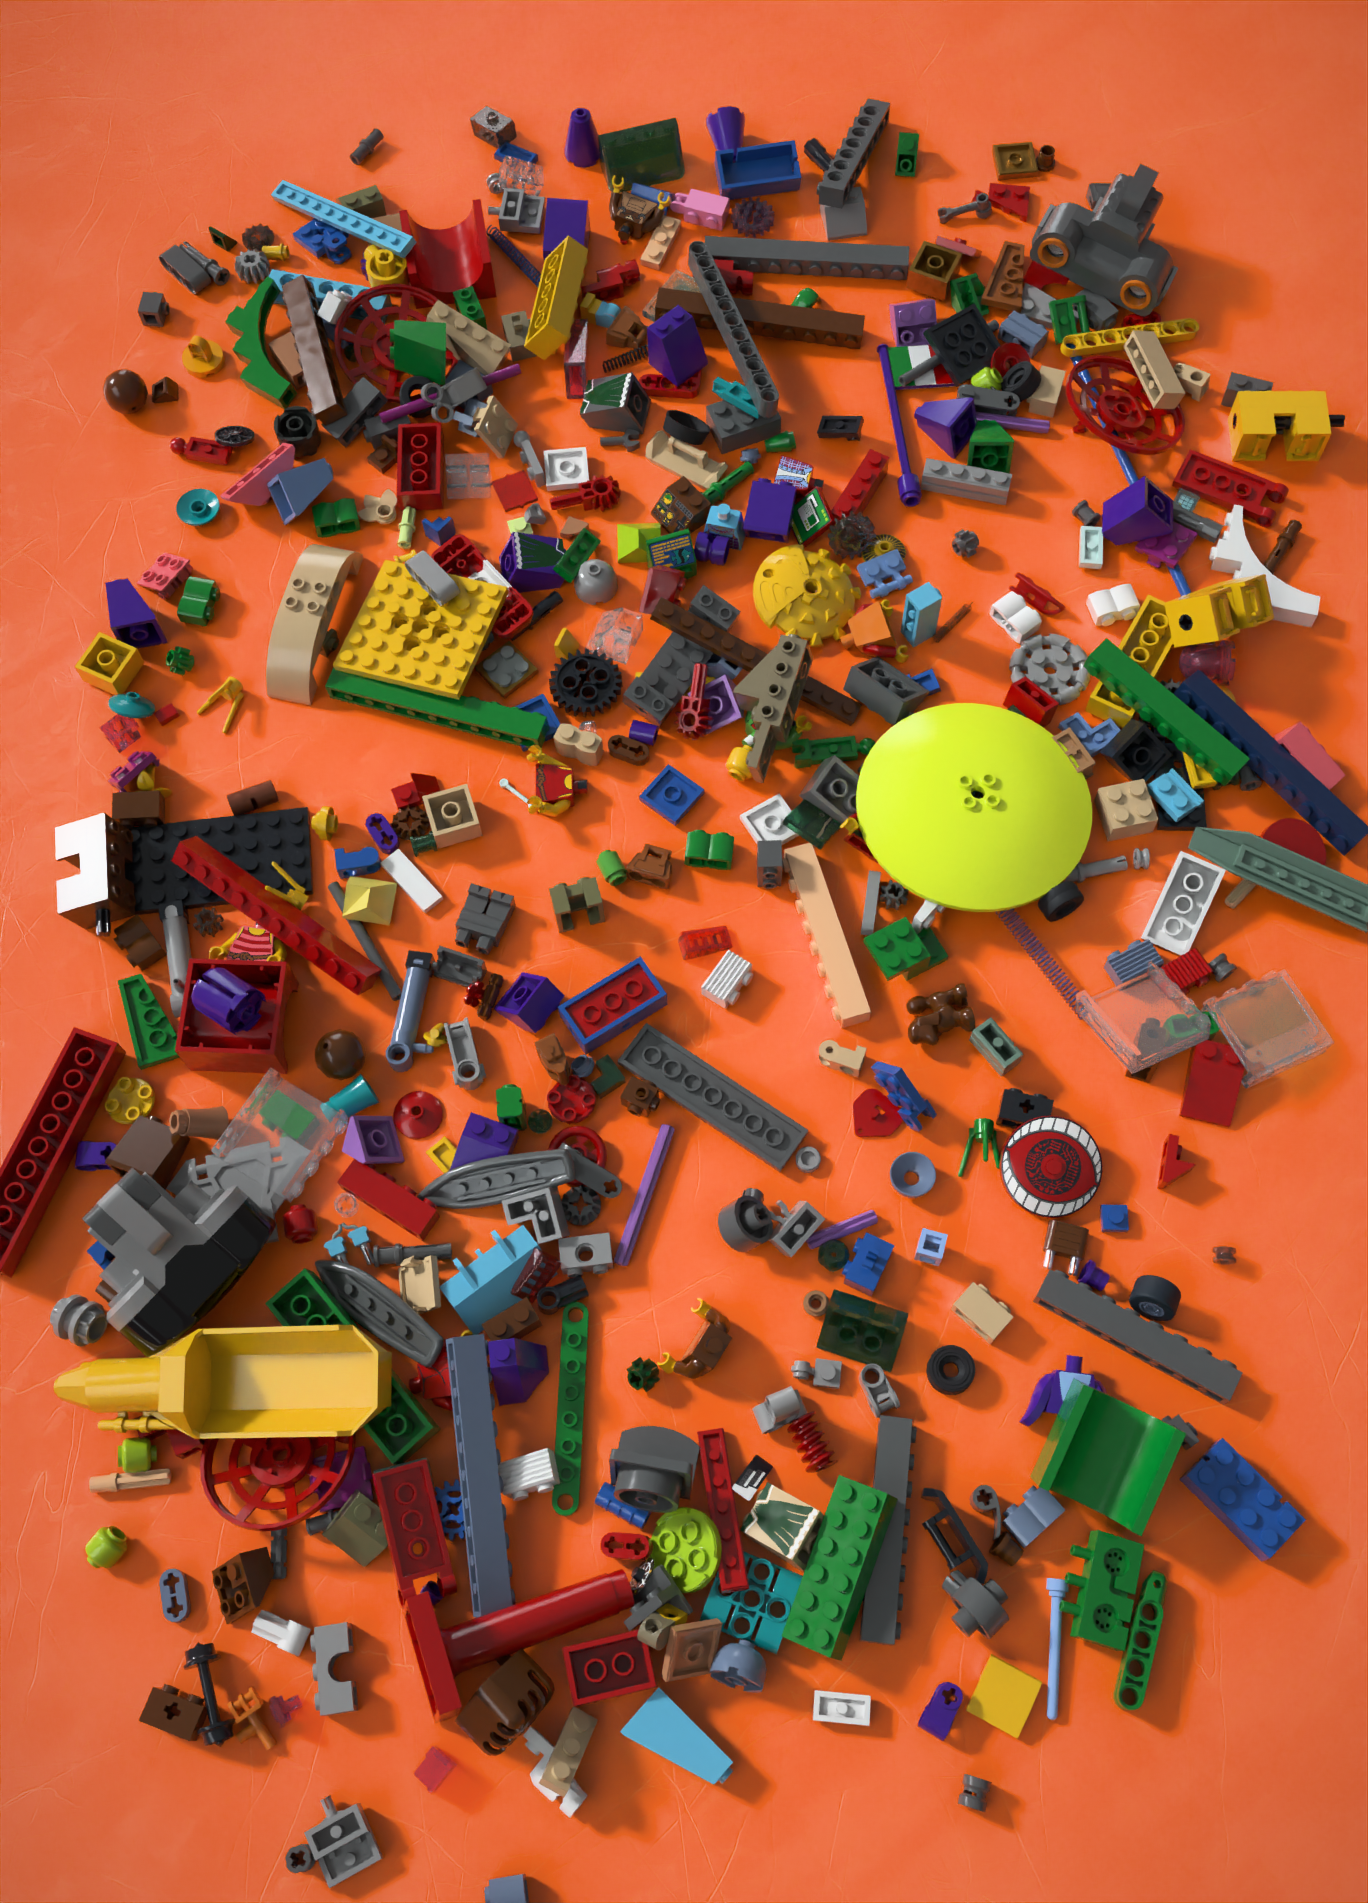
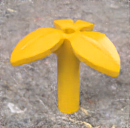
M148 765L146 771H141L137 780V787L143 791L159 790L164 798L172 794V790L168 788H154L155 767L153 765Z

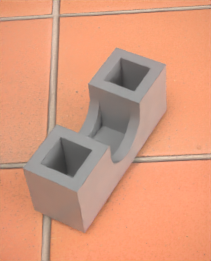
M344 1622L314 1627V1634L310 1637L312 1652H316V1663L312 1666L313 1679L318 1681V1693H315L314 1696L316 1711L320 1710V1716L359 1711L356 1681L340 1682L333 1672L334 1663L339 1656L354 1652L352 1624Z

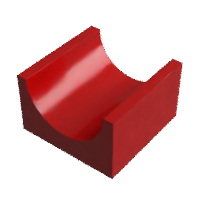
M481 199L472 200L471 212L464 221L447 229L423 227L412 220L407 210L399 211L402 232L413 236L417 242L406 255L411 286L431 293L446 305L455 304L454 291L473 286L478 300L497 297ZM413 297L416 309L432 307L427 302Z
M189 958L175 1052L190 1071L287 1074L288 1064L285 1058L283 1042L284 1016L289 995L291 992H298L299 986L288 963L281 961ZM225 968L265 995L266 1002L262 1000L258 1012L262 1016L248 1032L242 1030L235 1032V1035L199 1012L193 1005L191 995L194 985L198 979L210 984L202 976L209 969Z

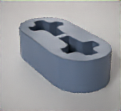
M168 1569L161 1575L159 1581L163 1614L168 1621L181 1623L189 1617L191 1612L188 1582L183 1571ZM171 1575L179 1578V1582L175 1584L176 1593H174L172 1586L167 1585V1581H170L172 1578ZM174 1598H177L178 1605L183 1606V1610L179 1611L178 1617L176 1614L171 1613V1609L175 1608Z

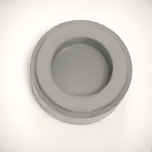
M813 1147L801 1148L796 1154V1166L804 1173L816 1171L821 1162L820 1153Z

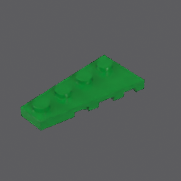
M142 974L118 980L138 1067L142 1070L180 1058L175 1052L177 1034Z

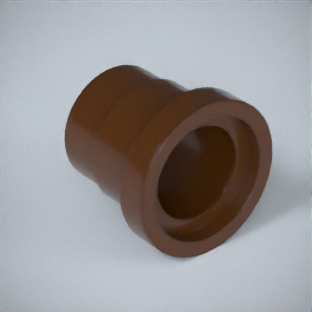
M1044 145L1040 148L1039 155L1036 158L1039 171L1049 172L1055 167V149L1053 146Z
M1004 1531L994 1541L989 1552L993 1556L1000 1557L1010 1566H1013L1021 1558L1024 1550L1011 1539L1010 1533Z

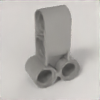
M476 367L442 387L436 383L425 384L421 389V397L425 402L434 404L431 410L432 418L437 422L447 423L454 416L453 408L485 390L487 386ZM430 387L435 388L437 392L436 397L432 400L427 396V390ZM442 406L447 410V416L444 419L438 416V410Z
M792 1386L766 1396L763 1403L752 1408L762 1434L770 1433L786 1424H791L792 1421L807 1413L798 1390H793Z

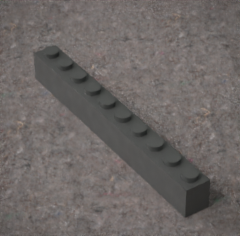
M705 236L704 243L708 246L713 259L734 260V270H745L754 273L907 280L909 246Z

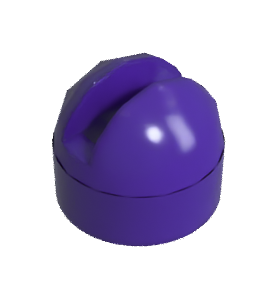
M428 1581L420 1591V1593L429 1592L433 1606L443 1599L438 1584L434 1581Z

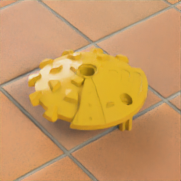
M799 544L780 548L763 561L756 573L753 583V600L761 620L769 629L776 626L786 633V636L789 634L797 635L803 640L810 641V647L823 646L822 639L831 636L838 641L840 637L846 635L843 627L856 613L853 610L855 599L861 598L860 588L853 587L848 577L851 574V569L845 563L839 566L829 558L831 553L822 548L818 550V553L804 551V546Z

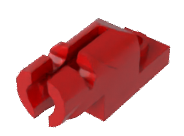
M636 260L626 261L625 266L618 263L615 266L596 271L597 283L581 287L582 300L587 292L594 294L595 299L604 302L624 297L623 287L641 281Z
M714 259L730 293L737 294L740 290L742 295L753 294L754 272L734 270V260Z

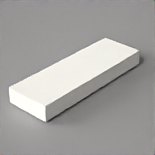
M397 849L381 862V866L425 914L443 900V896L400 849Z

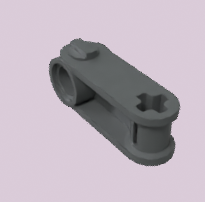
M969 384L959 386L956 399L974 398L975 412L1015 417L1020 404L1019 397L1014 393L975 387Z
M563 1142L559 1149H567L573 1159L576 1180L607 1198H615L621 1193L622 1183L616 1175L586 1158L582 1153ZM615 1180L614 1185L616 1189H610L606 1192L604 1183Z

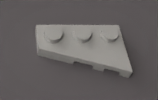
M1025 283L1022 291V309L1019 314H1025L1034 323L1053 329L1049 302L1056 299L1038 288ZM1073 310L1075 323L1077 325L1079 319L1078 312Z

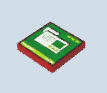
M817 486L795 503L791 529L797 543L805 548L836 523L822 489Z

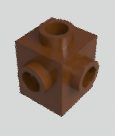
M632 1076L620 1096L621 1105L627 1107V1110L635 1116L640 1117L643 1115L648 1118L650 1112H655L660 1104L659 1090L653 1082L646 1079L641 1081Z

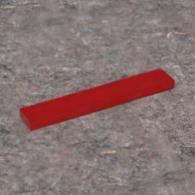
M717 1428L698 1431L710 1518L716 1525L721 1539L722 1552L718 1567L721 1592L724 1594L749 1590L724 1429Z

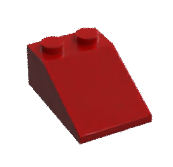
M1197 1038L1190 1050L1179 1116L1229 1128L1244 1073L1247 1049Z

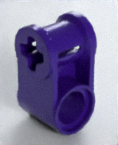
M78 1142L75 1169L83 1171L112 1170L105 1161L116 1147V1144L112 1142Z
M950 1682L939 1684L930 1702L926 1705L917 1726L939 1740L944 1741L963 1700L961 1689L956 1684ZM952 1688V1695L955 1696L954 1701L948 1700L947 1703H944L945 1697L942 1695V1692L944 1690L949 1691Z

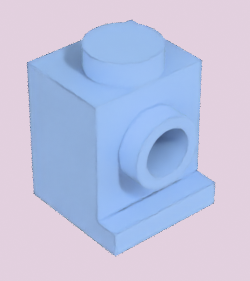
M922 1228L914 1260L939 1266L948 1235Z

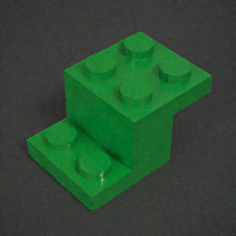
M906 917L876 931L863 940L887 981L901 974L908 981L947 961L949 957L930 927L928 929L923 928L917 934Z

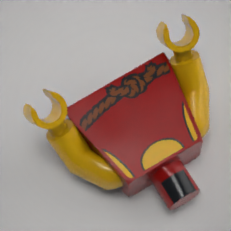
M532 745L528 749L534 754L530 753L527 755V760L529 762L538 760V763H536V796L530 797L527 801L528 804H532L528 809L530 814L538 812L550 816H558L574 806V794L588 793L587 780H574L573 768L542 753V749L538 745Z

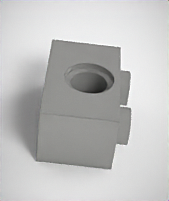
M609 1233L558 1239L563 1275L567 1274L568 1277H576L578 1275L582 1276L583 1272L593 1271L594 1274H604L608 1272V1269H614ZM585 1251L593 1253V1257L589 1261L580 1260V1255Z

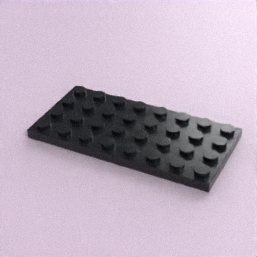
M308 807L157 824L156 827L149 828L139 826L129 829L133 835V862L125 864V878L134 883V896L136 898L135 915L159 913L158 904L182 900L187 909L230 904L171 861L179 842L194 836H198L266 886H270L286 895L290 889L295 891V888L272 866V862H276L298 885L306 889L304 894H314L310 812Z

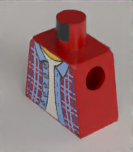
M781 455L774 484H780L781 481L793 483V486L797 489L795 503H797L816 486L823 491L824 480L813 478L814 467L811 464Z

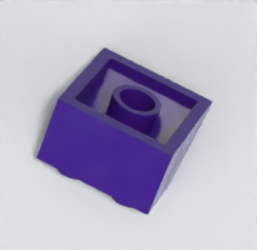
M522 972L494 1007V1010L521 1029L536 1033L543 1028L546 1019L558 1008L560 1001L565 995L547 977Z

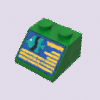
M689 529L646 540L648 569L657 565H663L685 572L684 578L686 580L697 575V562Z

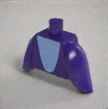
M1067 1355L1065 1371L1053 1370L1052 1373L1045 1374L1038 1381L1027 1410L1019 1423L1028 1427L1036 1422L1042 1412L1058 1414L1074 1378L1107 1394L1106 1389L1100 1381L1094 1379L1093 1374L1081 1373L1083 1357Z

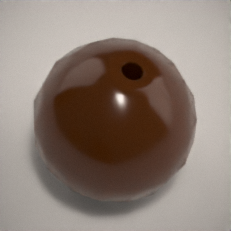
M121 369L112 372L107 376L103 385V395L111 409L121 414L135 413L146 404L147 386L140 375L131 370Z
M338 1029L328 1032L320 1038L315 1047L316 1065L329 1078L337 1080L351 1078L359 1073L365 1063L366 1052L364 1044L357 1035L350 1031Z

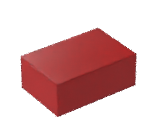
M172 703L154 712L162 726L180 716Z

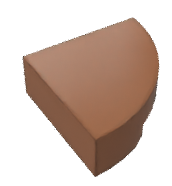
M569 516L560 531V537L569 539L572 536H576L583 528L588 530L589 523Z

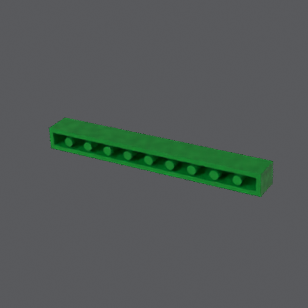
M334 667L325 685L330 698L518 746L524 745L526 748L538 745L542 749L546 733L549 731L547 717L538 712L530 713L518 707L510 708L502 706L498 702L482 701L474 696L466 697L461 695L458 700L337 671Z

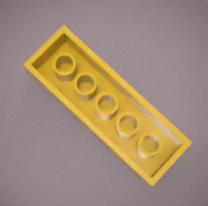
M569 235L545 258L524 344L526 349L543 360L547 359L550 355H554L562 343L566 344L571 337L570 328L575 320L573 315L578 306L577 297L581 292L580 284L585 275L583 271L588 262V259H586L588 249Z
M1148 594L1118 648L1156 679L1174 645L1166 615L1165 602ZM1100 680L1092 692L1085 709L1086 712L1105 721L1111 718L1120 728H1123L1137 713L1131 706H1127L1113 691L1108 690Z

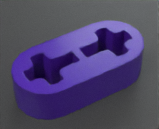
M379 813L368 816L365 825L378 848L385 854L394 853L399 848L400 843L386 818ZM377 822L378 824H380L382 830L378 831V829L375 826H373V823ZM386 836L389 841H392V844L390 846L385 844L383 837Z

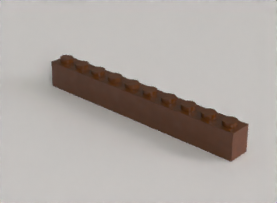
M659 287L655 305V321L679 305L693 316L696 327L719 330L702 293ZM732 297L749 333L752 335L846 347L849 349H860L865 315Z

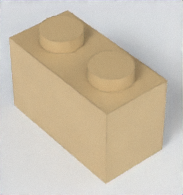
M1041 365L1039 371L1041 383L1026 401L1030 403L1028 412L1053 418L1066 371Z
M972 1282L955 1301L950 1310L988 1344H991L1011 1322L1013 1316L1010 1314L1011 1310L1000 1301L997 1303L990 1297L991 1293L985 1286Z

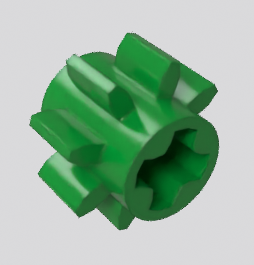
M176 646L175 650H170L167 653L166 665L171 667L170 672L184 675L185 671L189 672L192 670L194 656L190 655L191 650Z

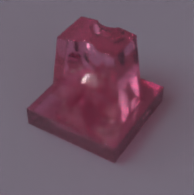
M298 1694L285 1701L282 1695L277 1698L273 1696L269 1700V1710L275 1724L278 1723L280 1729L292 1720L290 1713L302 1707Z

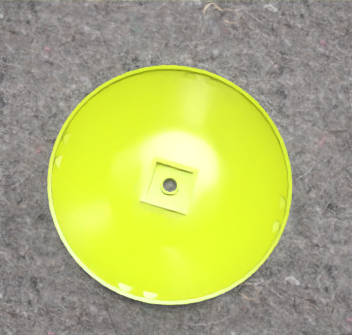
M954 703L939 705L919 711L901 720L883 734L872 747L864 761L857 784V818L863 838L880 866L900 885L915 895L932 903L961 911L996 912L1010 910L1042 898L1050 889L1063 883L1078 865L1086 849L1092 827V802L1086 779L1083 773H1077L1072 762L1077 768L1079 767L1074 757L1069 755L1068 758L1065 754L1068 751L1067 748L1057 740L1061 745L1060 747L1053 740L1052 737L1054 735L1029 718L986 704ZM979 791L984 797L980 799L975 798L971 792Z

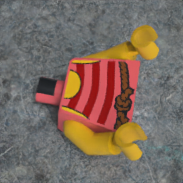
M256 922L254 927L241 926L239 931L222 946H215L209 950V959L218 958L224 960L226 958V960L284 962L287 956L283 942Z

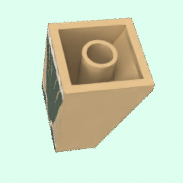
M767 1482L764 1489L758 1493L756 1503L751 1512L744 1517L740 1531L755 1543L804 1573L824 1515L816 1508Z

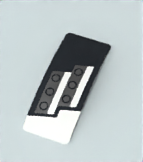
M755 1455L733 1485L732 1490L750 1501L773 1466L760 1456Z

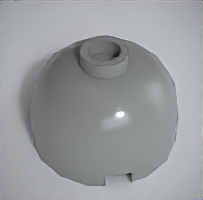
M600 559L585 561L574 578L576 595L583 602L591 605H596V602L603 601V603L611 600L618 589L617 576L613 567Z

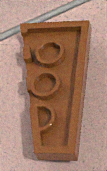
M1008 241L1004 242L982 295V305L1021 313L1025 245Z

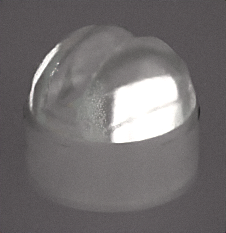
M584 721L579 725V729L596 734L595 721Z

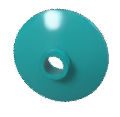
M202 488L186 492L180 497L176 505V512L180 520L191 526H200L211 522L217 516L220 509L217 496L212 491Z
M136 692L117 694L110 697L108 701V706L113 712L129 718H146L155 712V705L149 699L140 696Z

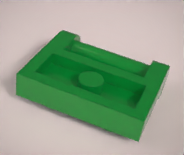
M1086 295L1049 302L1056 345L1062 344L1064 337L1068 335L1092 332L1089 330L1085 302H1087ZM1072 305H1077L1081 328L1080 333H1077Z

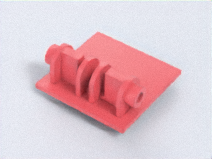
M164 553L156 559V562L149 570L142 574L137 584L160 591L158 593L159 597L165 600L170 598L176 591L174 588H179L178 583L182 584L192 574L191 570L193 567L189 564V559Z

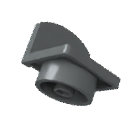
M641 1426L622 1431L618 1449H611L609 1459L611 1485H615L614 1497L625 1505L644 1511L658 1513L676 1511L680 1498L688 1500L691 1498L699 1456V1445L686 1435L664 1427Z

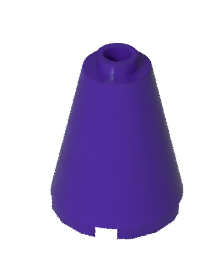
M720 107L717 109V113L712 115L711 112L708 114L706 127L716 151L733 149V163H736L737 148L743 147L744 112L741 113L737 107Z
M577 108L572 111L570 116L564 155L566 160L573 162L576 167H590L595 165L599 158L603 157V145L590 111L585 108Z

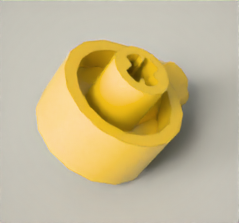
M370 245L366 248L364 258L371 288L383 284L408 285L410 280L406 258L393 254L390 250L380 249L376 245Z

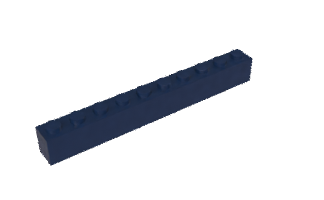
M1198 669L1184 680L1174 692L1177 698L1250 759L1246 765L1342 855L1345 856L1368 834V826L1201 670Z

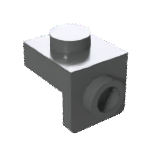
M1179 1414L1174 1418L1167 1415L1162 1419L1186 1433L1182 1442L1185 1450L1199 1442V1439L1196 1437L1198 1433L1189 1422L1185 1423Z

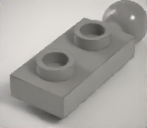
M526 431L516 432L513 440L515 445L522 449L519 455L523 465L527 464L528 466L527 473L529 479L535 481L537 488L546 485L544 471L530 443V435Z

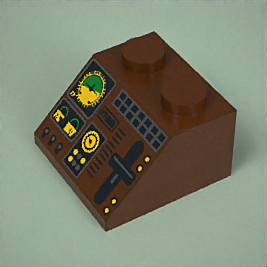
M683 476L666 488L652 509L651 515L661 523V526L669 534L689 529L691 534L706 523L711 503Z

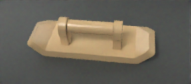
M663 430L657 431L646 445L645 457L648 461L680 478L685 476L691 484L703 490L710 488L711 483L717 482L728 468L725 462L718 463L708 458V452L701 451L673 436L669 438Z

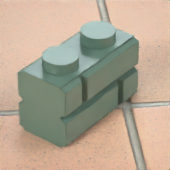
M992 1018L987 1019L971 1033L969 1041L1001 1077L1021 1062L1024 1054L1017 1046H1014L1012 1040Z

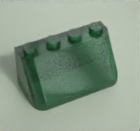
M676 118L598 135L600 166L608 189L611 192L614 191L612 185L614 175L616 176V185L621 184L622 177L624 179V187L619 192L622 193V191L632 190L633 183L652 186L678 180L685 174L680 133Z

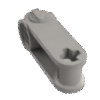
M465 1017L460 1022L444 1023L455 1071H452L455 1086L459 1085L460 1088L466 1090H475L484 1082L483 1078L487 1077L483 1063H479L468 1017ZM469 1071L475 1072L470 1078L464 1077L465 1073Z

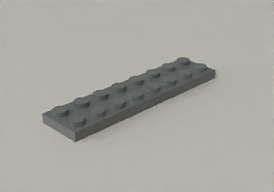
M647 1023L618 1059L620 1066L641 1080L646 1079L653 1082L659 1092L778 1172L782 1171L808 1134L806 1128Z

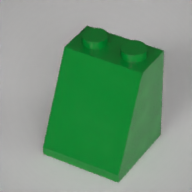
M394 320V329H390V342H394V346H390V360H394V369L414 376H423L431 382L445 385L446 323Z

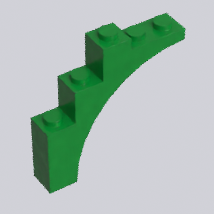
M267 276L259 285L252 298L247 301L244 309L236 306L228 315L225 323L232 333L241 337L236 341L232 349L239 360L248 365L243 369L240 379L248 389L286 409L298 393L292 384L280 376L272 367L266 350L265 332L267 319L273 303L281 292L275 281Z

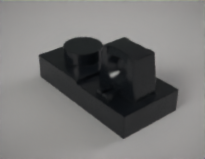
M822 416L817 434L819 438H847L848 441H860L861 429L864 423L863 416Z

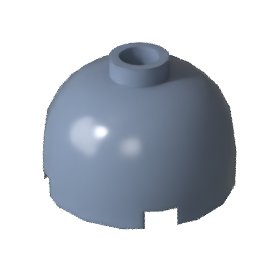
M739 1640L738 1643H729L717 1651L709 1673H711L713 1679L732 1688H735V1685L744 1686L743 1691L759 1693L762 1692L766 1678V1662L762 1655L754 1649L755 1645L753 1643Z

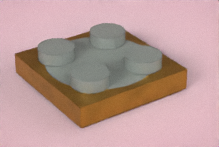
M510 641L506 642L475 666V670L503 699L507 698L538 674V669Z

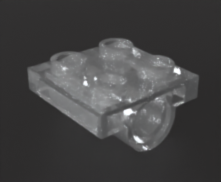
M489 453L445 455L448 499L491 498L492 474Z

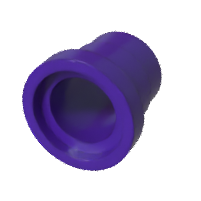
M1089 1260L1080 1272L1078 1282L1102 1291L1108 1283L1110 1275L1097 1267L1096 1262Z

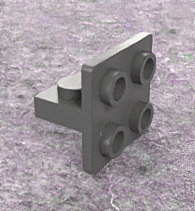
M663 1565L655 1568L648 1574L646 1579L643 1578L644 1585L641 1580L639 1584L637 1583L633 1587L636 1588L637 1585L639 1587L636 1589V1592L632 1589L635 1606L629 1610L632 1615L624 1621V1624L631 1631L640 1625L651 1613L667 1603L688 1613V1616L693 1612L692 1607ZM669 1614V1616H668V1618H675V1617H676V1616H674V1615H672V1614Z

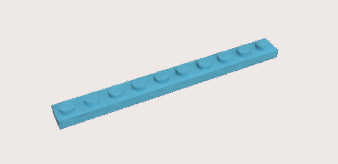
M282 180L271 194L273 199L279 203L384 250H390L393 254L405 258L417 243L413 236L285 180Z

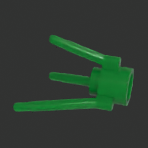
M979 1118L974 1120V1128H969V1137L958 1172L959 1177L963 1176L974 1138H976V1142L983 1143L984 1162L988 1161V1143H992L996 1168L999 1169L1000 1156L997 1145V1131L994 1130L993 1120Z

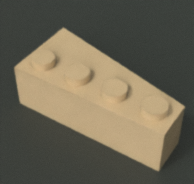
M437 300L427 315L426 322L446 323V347L458 361L461 360L473 368L477 367L478 371L484 375L498 371L505 362L511 344L443 302Z

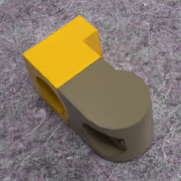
M669 1603L665 1604L651 1613L642 1622L638 1630V1640L658 1651L662 1650L668 1642L670 1626L686 1624L688 1613ZM669 1614L676 1616L675 1618H668Z

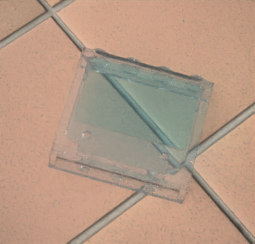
M1286 969L1277 973L1272 970L1262 976L1261 980L1256 981L1252 979L1238 990L1235 987L1231 988L1218 999L1216 996H1213L1203 1002L1204 1007L1199 1011L1210 1013L1248 1073L1241 1081L1245 1089L1324 1053L1334 1044V1041Z

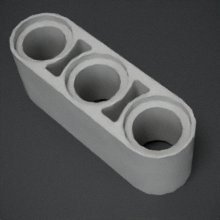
M424 550L404 563L410 575L440 606L460 594V590L454 580Z

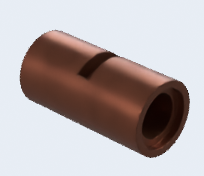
M271 780L227 795L234 816L279 802Z

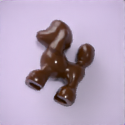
M964 983L957 984L948 991L935 992L929 997L915 996L908 1000L906 1009L909 1014L918 1015L927 1008L933 1010V1013L919 1016L910 1023L908 1038L912 1044L926 1043L934 1046L937 1044L938 1037L942 1033L948 1032L954 1027H961L966 1032H972L975 1029L973 1010L971 1007H967L966 997L968 996ZM955 1004L957 1007L964 1009L956 1011L951 1005Z

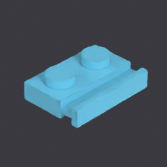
M1173 768L1167 774L1164 773L1147 784L1150 796L1175 822L1193 812L1195 808L1201 807L1204 802Z

